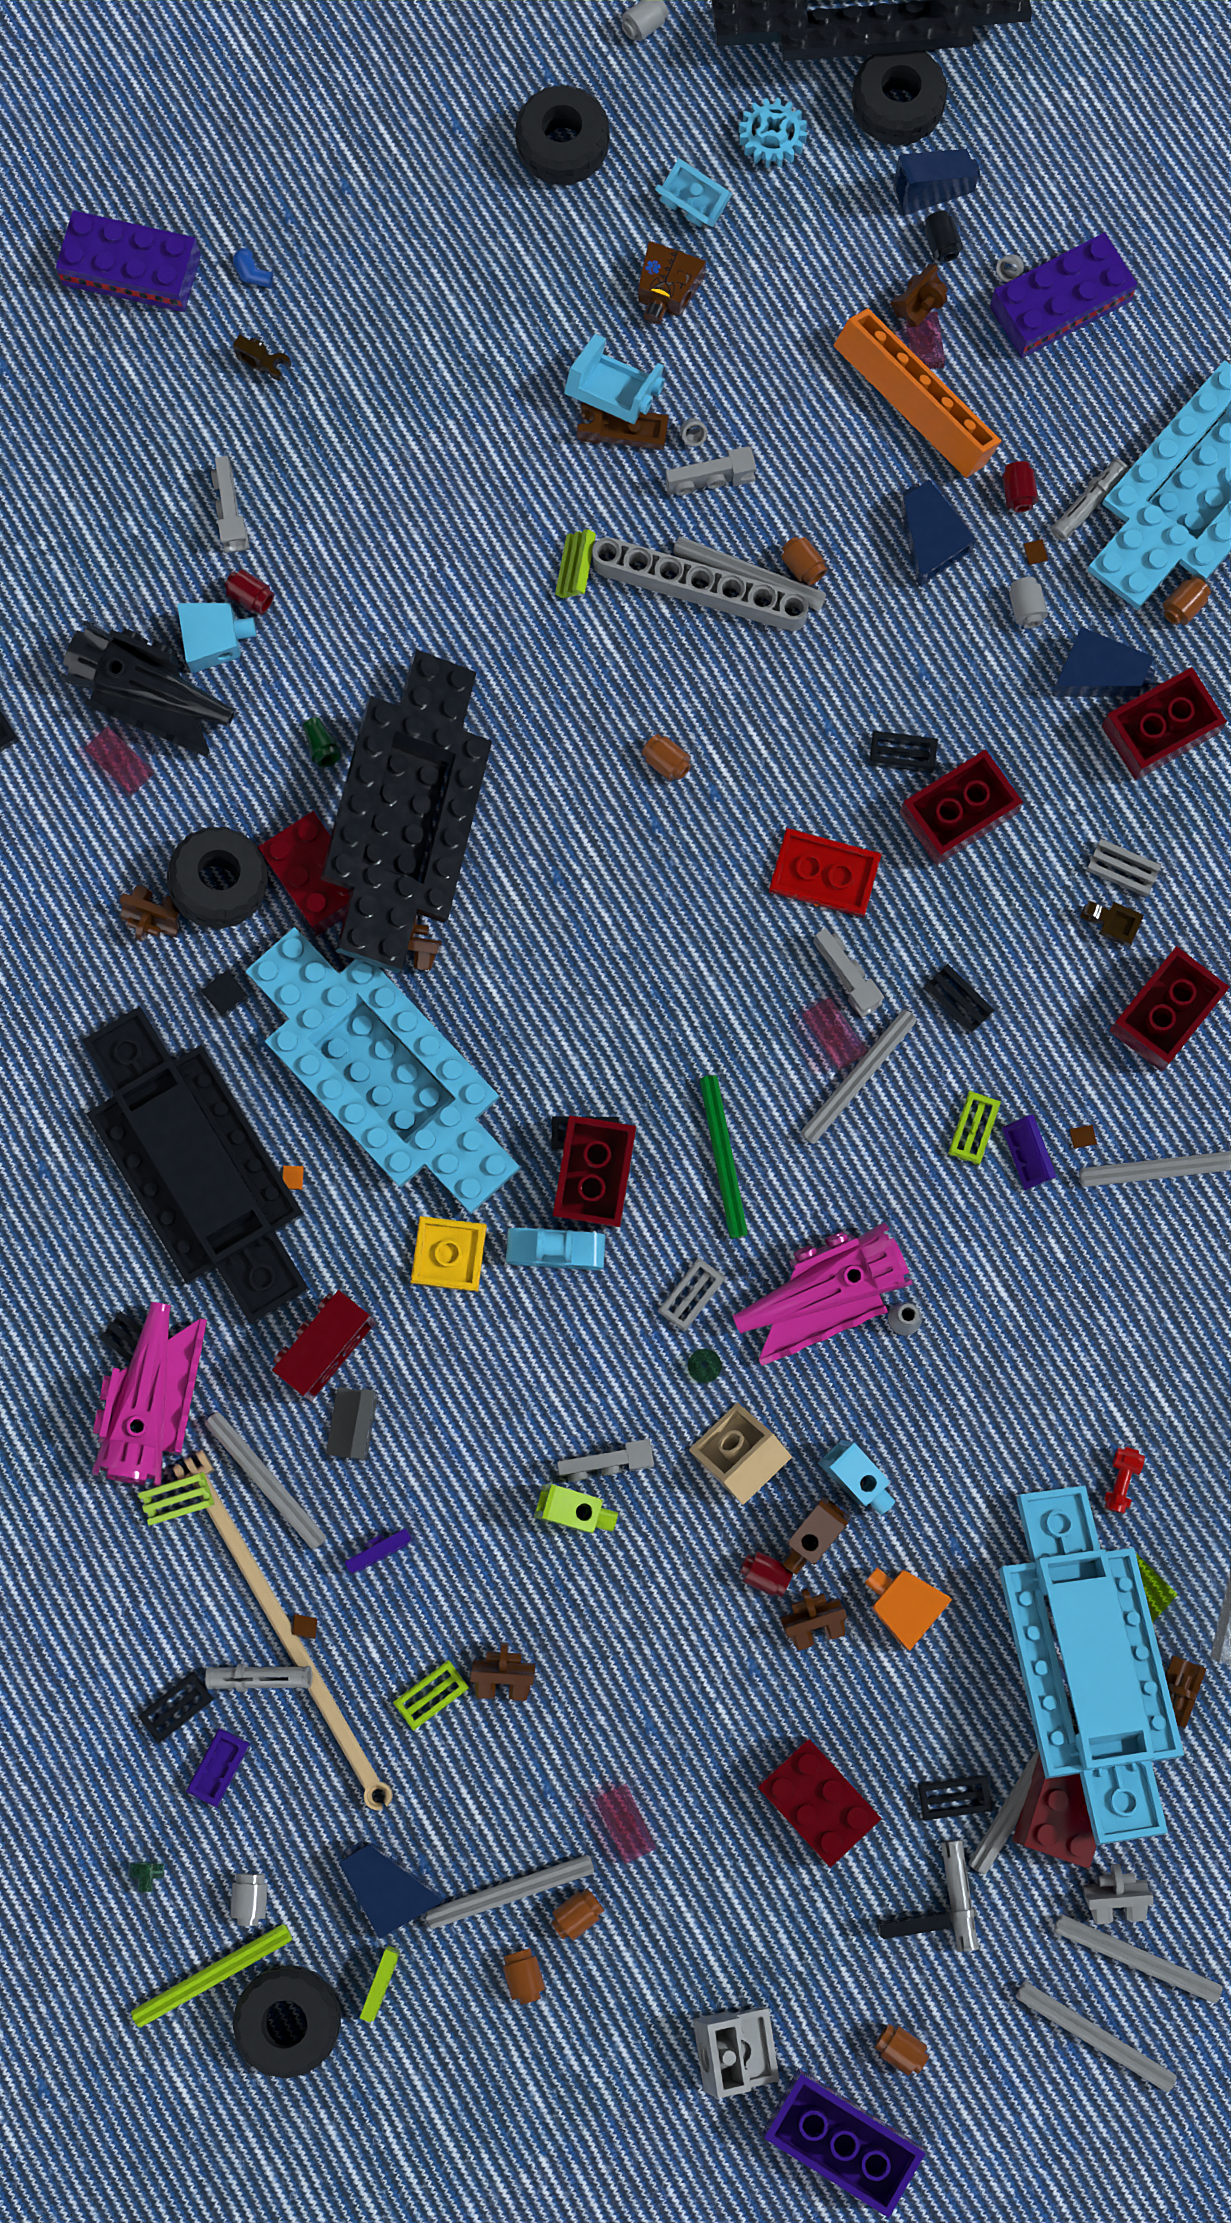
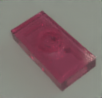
M930 312L918 327H910L905 318L909 349L929 369L944 368L945 356L938 312Z
M108 726L84 748L131 796L155 774Z
M830 997L802 1014V1019L838 1071L867 1053L865 1047Z
M627 1783L595 1798L624 1864L657 1849Z

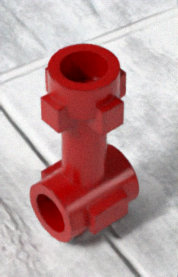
M1118 1447L1116 1449L1112 1467L1119 1469L1113 1492L1105 1493L1103 1500L1106 1501L1105 1509L1125 1514L1126 1508H1130L1132 1500L1127 1498L1126 1494L1132 1473L1140 1475L1145 1456L1139 1454L1138 1450L1124 1447V1449Z

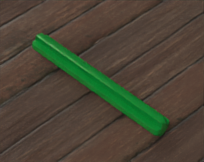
M708 1075L700 1078L702 1097L729 1236L731 1239H738L747 1236L748 1231L718 1077L716 1075Z

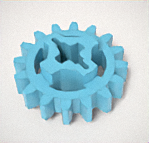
M765 98L762 107L753 103L752 113L745 111L743 113V122L739 124V144L745 145L744 154L748 156L753 153V162L755 164L761 159L765 160V167L767 168L771 165V161H776L778 167H782V162L785 158L792 163L794 161V154L802 153L803 144L806 143L807 132H805L807 122L806 120H801L802 111L796 110L792 112V103L788 102L784 107L781 105L780 98L776 99L775 104H770L769 100ZM757 125L758 129L756 130V134L753 136L752 130L754 126ZM793 130L794 136L789 141L788 136H790V131Z

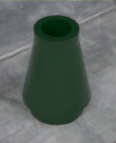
M313 717L305 721L302 728L306 735L312 761L321 768L337 763L342 757L340 752L342 747L322 724L320 718Z

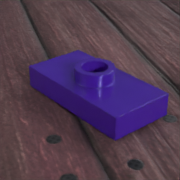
M1034 1115L1025 1116L1001 1127L1024 1190L1035 1188L1057 1178Z
M406 1528L387 1539H384L383 1535H379L364 1544L367 1550L344 1563L350 1573L357 1574L413 1543L414 1539Z
M221 1727L218 1728L186 1792L218 1808L251 1743Z

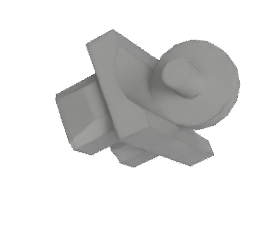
M1120 1864L1111 1865V1875L1099 1876V1884L1083 1885V1895L1091 1910L1093 1920L1097 1925L1113 1922V1908L1125 1907L1127 1920L1132 1922L1145 1921L1148 1905H1153V1894L1148 1889L1147 1881L1136 1880L1134 1873L1122 1874Z

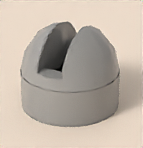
M1015 254L1004 256L998 261L996 266L997 275L1004 282H1009L1021 276L1024 269L1022 259ZM1005 263L1015 264L1017 268L1005 267Z
M696 418L685 420L680 430L682 439L689 446L701 445L706 440L708 434L704 423ZM696 426H699V427H700V428H697V429H691V430L687 431V429H690V428H693V427H696Z

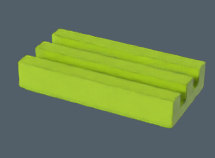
M585 529L583 533L577 531L575 535L572 533L566 535L555 595L564 599L585 593L596 537L595 532Z
M969 1091L947 1155L959 1157L963 1161H970L979 1166L1001 1101ZM973 1100H975L979 1104L964 1148L960 1150L957 1147ZM985 1105H989L992 1107L976 1155L970 1153Z
M204 1472L138 1493L139 1499H143L144 1506L142 1508L144 1513L147 1512L148 1514L147 1522L149 1526L214 1505ZM198 1482L200 1488L153 1502L151 1497ZM203 1495V1501L157 1515L156 1509Z
M448 1660L396 1699L393 1704L414 1731L470 1687L463 1680L451 1661ZM448 1670L451 1674L449 1678L406 1709L403 1703ZM456 1681L459 1685L456 1690L418 1719H413L411 1716L413 1713Z
M389 1945L385 1949L360 2019L370 2023L376 2019L401 1953L399 1949Z

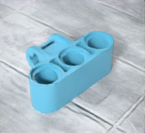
M509 1228L506 1263L519 1266L602 1270L604 1269L606 1235L573 1230Z

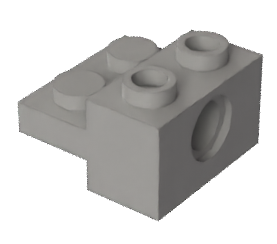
M762 2006L736 2013L722 2012L693 2019L704 2092L720 2099L752 2091L751 2087L780 2081L769 2008Z

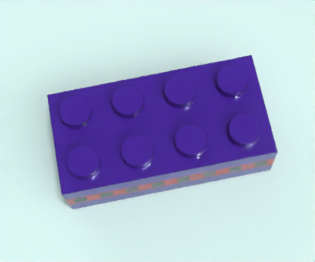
M73 210L56 264V270L63 286L185 313L201 253L195 237Z
M1104 232L994 289L990 309L1022 359L1130 303L1136 290L1137 282Z
M800 2068L796 2071L762 2131L764 2139L888 2218H890L926 2154L920 2144Z

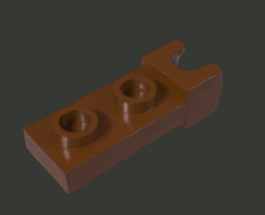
M581 403V417L592 422L589 424H578V440L600 444L601 441L664 450L669 415L649 412L645 415L641 413L637 421L632 424L587 403Z

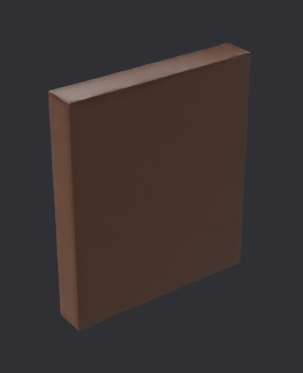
M1042 539L1023 544L1029 565L1048 561Z
M1093 1125L1069 1129L1074 1149L1097 1145Z
M294 1614L292 1635L315 1639L317 1618Z

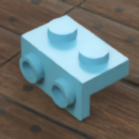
M678 158L662 186L658 184L655 188L657 192L662 194L659 201L675 211L680 206L688 212L685 218L700 228L704 223L713 227L733 195L732 192L680 158Z

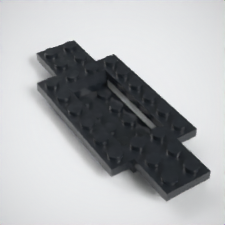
M711 0L717 47L778 42L783 62L972 47L974 36L972 26L1031 22L1032 17L1030 0H928L896 4L880 3L871 6H848L846 8L833 9L818 8L806 11L805 0Z
M418 649L412 654L399 706L373 696L367 699L320 876L321 880L348 889L347 894L350 895L335 952L399 973L403 968L416 913L443 923L449 919L492 744L491 740L462 730L477 672ZM450 764L437 820L435 823L422 879L420 882L418 881L434 814L436 811L446 767Z
M140 1006L82 1040L114 1095V1097L86 1114L186 1284L190 1285L213 1270L218 1269L251 1325L309 1291V1287L276 1232L305 1216L204 1046L200 1045L173 1061Z

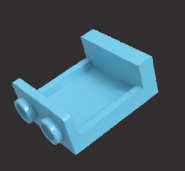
M594 334L570 367L564 394L634 424L641 413L647 414L652 404L653 396L658 397L665 383V379L661 377L664 365L657 363L653 371L647 374L603 354L606 338Z

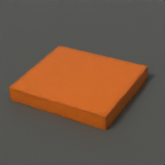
M283 1165V1179L288 1188L302 1190L304 1166Z

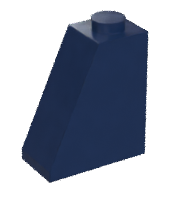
M967 149L912 153L898 156L893 190L904 216L975 192L977 180L980 178L979 165L976 159H971Z
M930 479L922 485L916 483L908 488L903 494L904 497L901 505V514L916 582L920 587L971 553L976 541L975 537Z
M1081 627L1052 695L1056 697L1137 696L1141 686L1148 688L1155 670L1151 669L1150 666L1154 657Z
M362 1841L343 1851L346 1858L338 1862L379 1939L439 1905L444 1900L438 1891L373 1842L367 1846H364Z

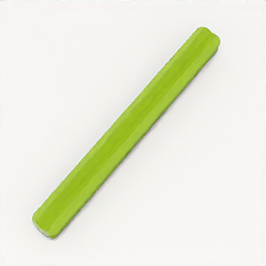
M281 1924L133 2009L131 2016L138 2028L145 2026L286 1945L292 1940L288 1927L285 1924Z

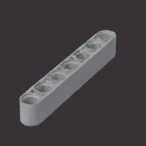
M601 538L593 546L594 570L604 577L788 631L800 630L807 621L809 604L806 597L798 592L614 538ZM604 553H611L615 556L611 561H603L599 557ZM635 562H642L646 567L638 571L632 569L630 565ZM666 571H672L676 573L677 577L668 580L663 578L661 574ZM697 580H703L708 586L698 589L692 583ZM728 589H734L739 595L734 598H728L723 592ZM759 598H765L770 604L766 607H759L754 601ZM790 607H796L801 611V614L790 616L785 610Z

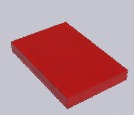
M786 828L768 892L864 918L882 853Z

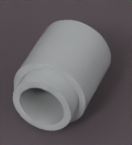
M641 0L622 15V29L630 39L635 38L637 41H642L665 23V18L669 16V11L663 0Z
M1034 577L1021 578L1011 583L1009 596L1016 624L1023 625L1027 629L1040 626L1048 616L1041 585L1037 583Z
M236 1874V1882L232 1883L230 1918H236L237 1925L258 1926L259 1919H266L268 1884L264 1883V1874Z

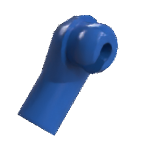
M247 248L239 249L233 256V265L241 280L246 283L270 288L273 282V272L257 269L252 259L253 253Z

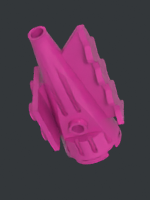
M885 1222L858 1238L851 1234H844L841 1231L825 1238L826 1245L816 1249L809 1245L793 1253L795 1258L788 1261L791 1268H793L789 1281L742 1311L732 1315L740 1334L772 1324L759 1356L761 1366L797 1353L809 1345L824 1341L843 1330L856 1327L868 1319L887 1313V1308L879 1294L905 1288L913 1284L910 1278L903 1277L909 1273V1270L894 1237L889 1239L888 1234H884L885 1231L890 1230ZM855 1269V1276L848 1279V1272Z
M151 1302L130 1365L121 1372H119L120 1369L113 1368L111 1376L104 1375L100 1400L106 1401L105 1409H97L93 1433L99 1434L98 1443H101L93 1465L92 1475L98 1476L99 1470L107 1472L106 1479L138 1485H145L147 1479H154L153 1486L161 1485L163 1451L179 1456L182 1452L207 1319H198L168 1340L171 1306ZM137 1424L142 1428V1431L134 1433L131 1431L130 1426Z

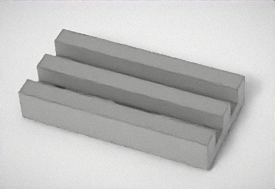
M1100 839L1086 871L1147 897L1162 865ZM1102 851L1107 852V853H1109V854H1111V855H1113V856H1116V857H1118V858H1120V859H1122V860H1125V861H1127V862H1129V863H1131V864H1134V865H1136V866H1138V867H1140V868H1143V869H1145V870H1147V871H1149V872H1151V873H1150V874H1149V873H1146V872H1144V871H1142V870H1140V869H1137V868H1135V867H1133V866H1131V865H1128V864H1126V863H1124V862H1121V861H1119V860H1117V859H1115V858H1112V857H1110V856H1108V855H1106V854H1103ZM1101 861L1124 873L1144 880L1146 884L1144 886L1097 865V862Z
M698 1258L659 1308L658 1313L666 1317L685 1333L726 1278L702 1259ZM700 1268L703 1269L705 1273L675 1312L671 1313L668 1309ZM711 1276L715 1278L714 1283L684 1322L679 1319Z

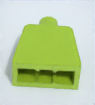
M544 1484L533 1518L585 1533H594L595 1528L613 1532L618 1512L602 1508L603 1499L557 1485ZM578 1506H582L585 1509V1515L582 1519L576 1515Z

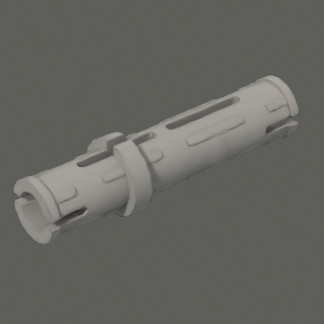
M1114 458L1098 477H1093L1090 480L1086 491L1051 526L1052 534L1060 541L1066 542L1077 527L1083 523L1129 471L1128 466L1122 460Z
M238 1664L237 1667L228 1668L208 1667L205 1681L206 1687L209 1690L236 1688L238 1692H246L248 1688L309 1689L312 1685L313 1675L310 1666L248 1667L247 1664ZM265 1677H288V1678H265Z
M963 1840L942 1842L940 1845L942 1847L951 1911L948 1913L950 1914V1920H953L956 1951L978 1950L979 1945L974 1916H977L976 1908H972Z

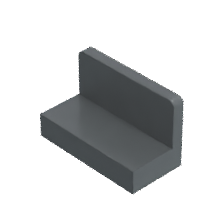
M343 1387L337 1389L326 1450L328 1455L367 1461L378 1399L376 1391L368 1389L355 1390Z

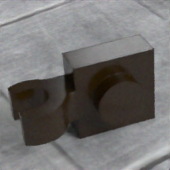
M239 334L233 343L238 360L263 374L267 372L277 381H281L283 376L275 367L278 364H284L290 368L292 365L290 358L284 353L269 355L265 345L255 338H250L249 340Z
M1088 901L1087 905H1084L1080 918L1085 921L1102 925L1098 934L1126 947L1132 945L1144 917L1143 914L1116 902H1113L1108 910L1092 901Z

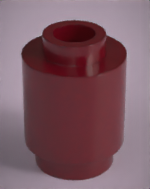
M1027 461L1012 462L1004 467L1005 473L1002 475L1006 506L1014 509V512L1017 513L1027 512L1039 501L1034 469L1030 468V463Z
M244 569L232 572L224 585V588L227 589L226 597L251 613L257 612L263 615L269 609L275 597V593L270 590L269 585Z
M756 1551L753 1556L747 1554L739 1570V1573L744 1575L743 1583L770 1596L776 1594L782 1597L793 1576V1573L786 1569L780 1561L759 1551Z

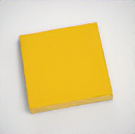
M420 1216L410 1283L478 1292L487 1224Z

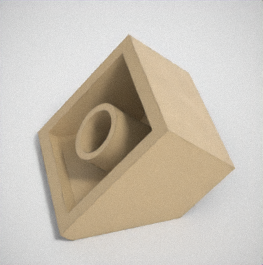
M738 1402L689 1449L696 1459L742 1505L792 1458L776 1436Z

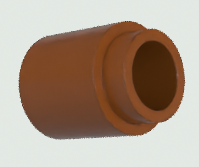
M794 537L783 546L782 550L784 553L781 559L800 582H805L807 586H811L827 573L828 569L824 565L825 560L806 537L800 539Z
M1192 576L1189 580H1184L1163 602L1164 616L1174 625H1187L1207 604L1208 597L1211 594L1210 588L1204 581L1195 576Z
M654 735L642 750V755L646 757L645 761L668 781H673L674 779L681 780L691 768V764H689L691 756L667 736Z
M587 1888L582 1893L577 1891L552 1912L556 1919L551 1924L563 1940L569 1936L574 1941L599 1921V1915L605 1910Z
M531 1949L504 1956L506 1966H503V1971L511 1999L519 1998L520 2005L541 1999L539 1992L546 1990L537 1957L532 1956Z
M889 2023L883 2029L873 2047L880 2052L879 2056L907 2076L913 2071L919 2074L929 2058V2055L925 2053L927 2048L925 2043L899 2025L895 2028Z

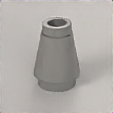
M910 1302L895 1304L888 1314L889 1326L899 1335L906 1336L915 1333L922 1322L920 1310ZM903 1310L906 1312L910 1311L913 1314L911 1321L903 1319Z

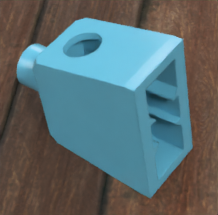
M229 603L177 604L186 663L191 673L239 658L241 656L239 639L257 637L254 618L235 620L233 609Z
M841 1439L818 1462L856 1503L867 1506L870 1503L880 1515L887 1512L894 1505L895 1500L885 1490L890 1481L854 1442ZM865 1476L866 1484L861 1488L860 1481Z

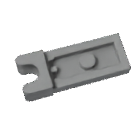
M748 446L729 450L728 457L666 470L665 484L668 495H688L694 492L695 489L703 487L715 489L724 486L726 482L732 481L733 486L754 482L756 480L754 472L757 469L752 449Z
M228 456L216 457L217 470H211L214 490H220L221 500H215L219 519L218 526L221 543H223L226 553L248 550L250 546L247 527L243 516H239L233 471Z
M827 928L817 933L813 943L849 991L848 1002L859 1017L863 1018L883 1004L881 1000L885 997L871 978L867 981L863 979L865 976L864 970L855 959L850 961L844 953L846 947L841 938L836 933L831 935Z
M650 1439L625 1443L626 1450L557 1462L560 1477L567 1476L568 1482L588 1479V1472L601 1470L602 1476L622 1473L621 1467L629 1465L630 1471L654 1467Z

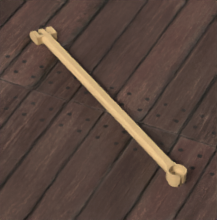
M200 1450L196 1455L202 1466L197 1468L193 1459L189 1457L184 1461L190 1473L185 1475L183 1468L179 1464L172 1467L178 1479L204 1472L214 1501V1505L206 1508L207 1512L294 1666L311 1667L313 1675L312 1685L308 1690L365 1790L364 1801L366 1805L373 1810H382L383 1804L373 1799V1792L376 1789H382L385 1792L383 1802L386 1806H389L393 1798L390 1786L385 1782H381L302 1642L298 1636L292 1635V1625L207 1476L215 1470L205 1452ZM198 1482L192 1483L194 1489L200 1488ZM200 1495L199 1498L203 1501V1495Z

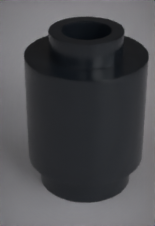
M945 210L930 214L925 219L926 226L924 227V232L933 258L942 262L956 259L959 256V252L963 249V244L954 217L950 216L949 212Z

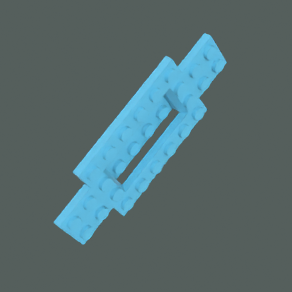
M1225 360L1103 500L1102 504L1126 523L1089 565L1087 571L1137 610L1140 609L1170 572L1179 564L1195 577L1205 582L1231 552V364ZM1226 410L1225 414L1212 427V429L1206 434V436L1200 441V443L1194 448V450L1187 456V458L1181 463V465L1175 470V472L1169 477V479L1162 485V487L1156 492V494L1150 499V501H1148V499L1153 495V493L1159 488V486L1166 480V478L1172 473V471L1178 466V464L1184 459V457L1191 451V449L1197 444V442L1203 437V435L1209 430V428Z
M294 927L245 970L246 974L288 1018L281 1027L265 1040V1043L400 1188L422 1168L426 1167L465 1209L472 1214L521 1169L476 1120L500 1098L498 1093L378 966L355 959L339 974ZM370 1009L379 1017V1019L370 1011ZM385 1025L395 1034V1036L385 1027ZM401 1042L410 1050V1052L401 1044ZM416 1058L426 1067V1069L416 1060ZM432 1075L441 1083V1085L432 1077Z
M1086 1486L1020 1494L1016 1499L1031 1562L1002 1566L999 1569V1574L1045 1779L1080 1774L1096 1846L1164 1835L1168 1833L1151 1762L1181 1758L1184 1756V1751L1135 1549L1129 1548L1106 1552V1549H1100ZM1048 1595L1078 1725L1079 1733L1075 1735L1043 1597Z

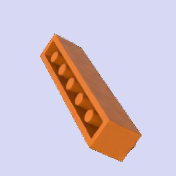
M869 308L848 319L833 345L843 357L965 478L985 467L1002 440Z

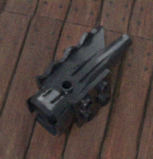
M85 621L83 625L87 628L84 632L76 631L66 651L63 665L69 668L67 675L61 673L62 681L94 690L91 698H87L85 701V705L208 758L210 749L197 718L229 727L236 710L182 678L177 668L182 670L184 663L176 658L178 653L173 651L172 648L157 641H153L150 646L147 644L148 640L143 638L142 635L127 628H123L121 633L111 629L109 633L95 623Z

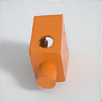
M877 1567L864 1582L879 1595L870 1608L907 1651L914 1647L952 1601L948 1595L905 1570H901L892 1580Z

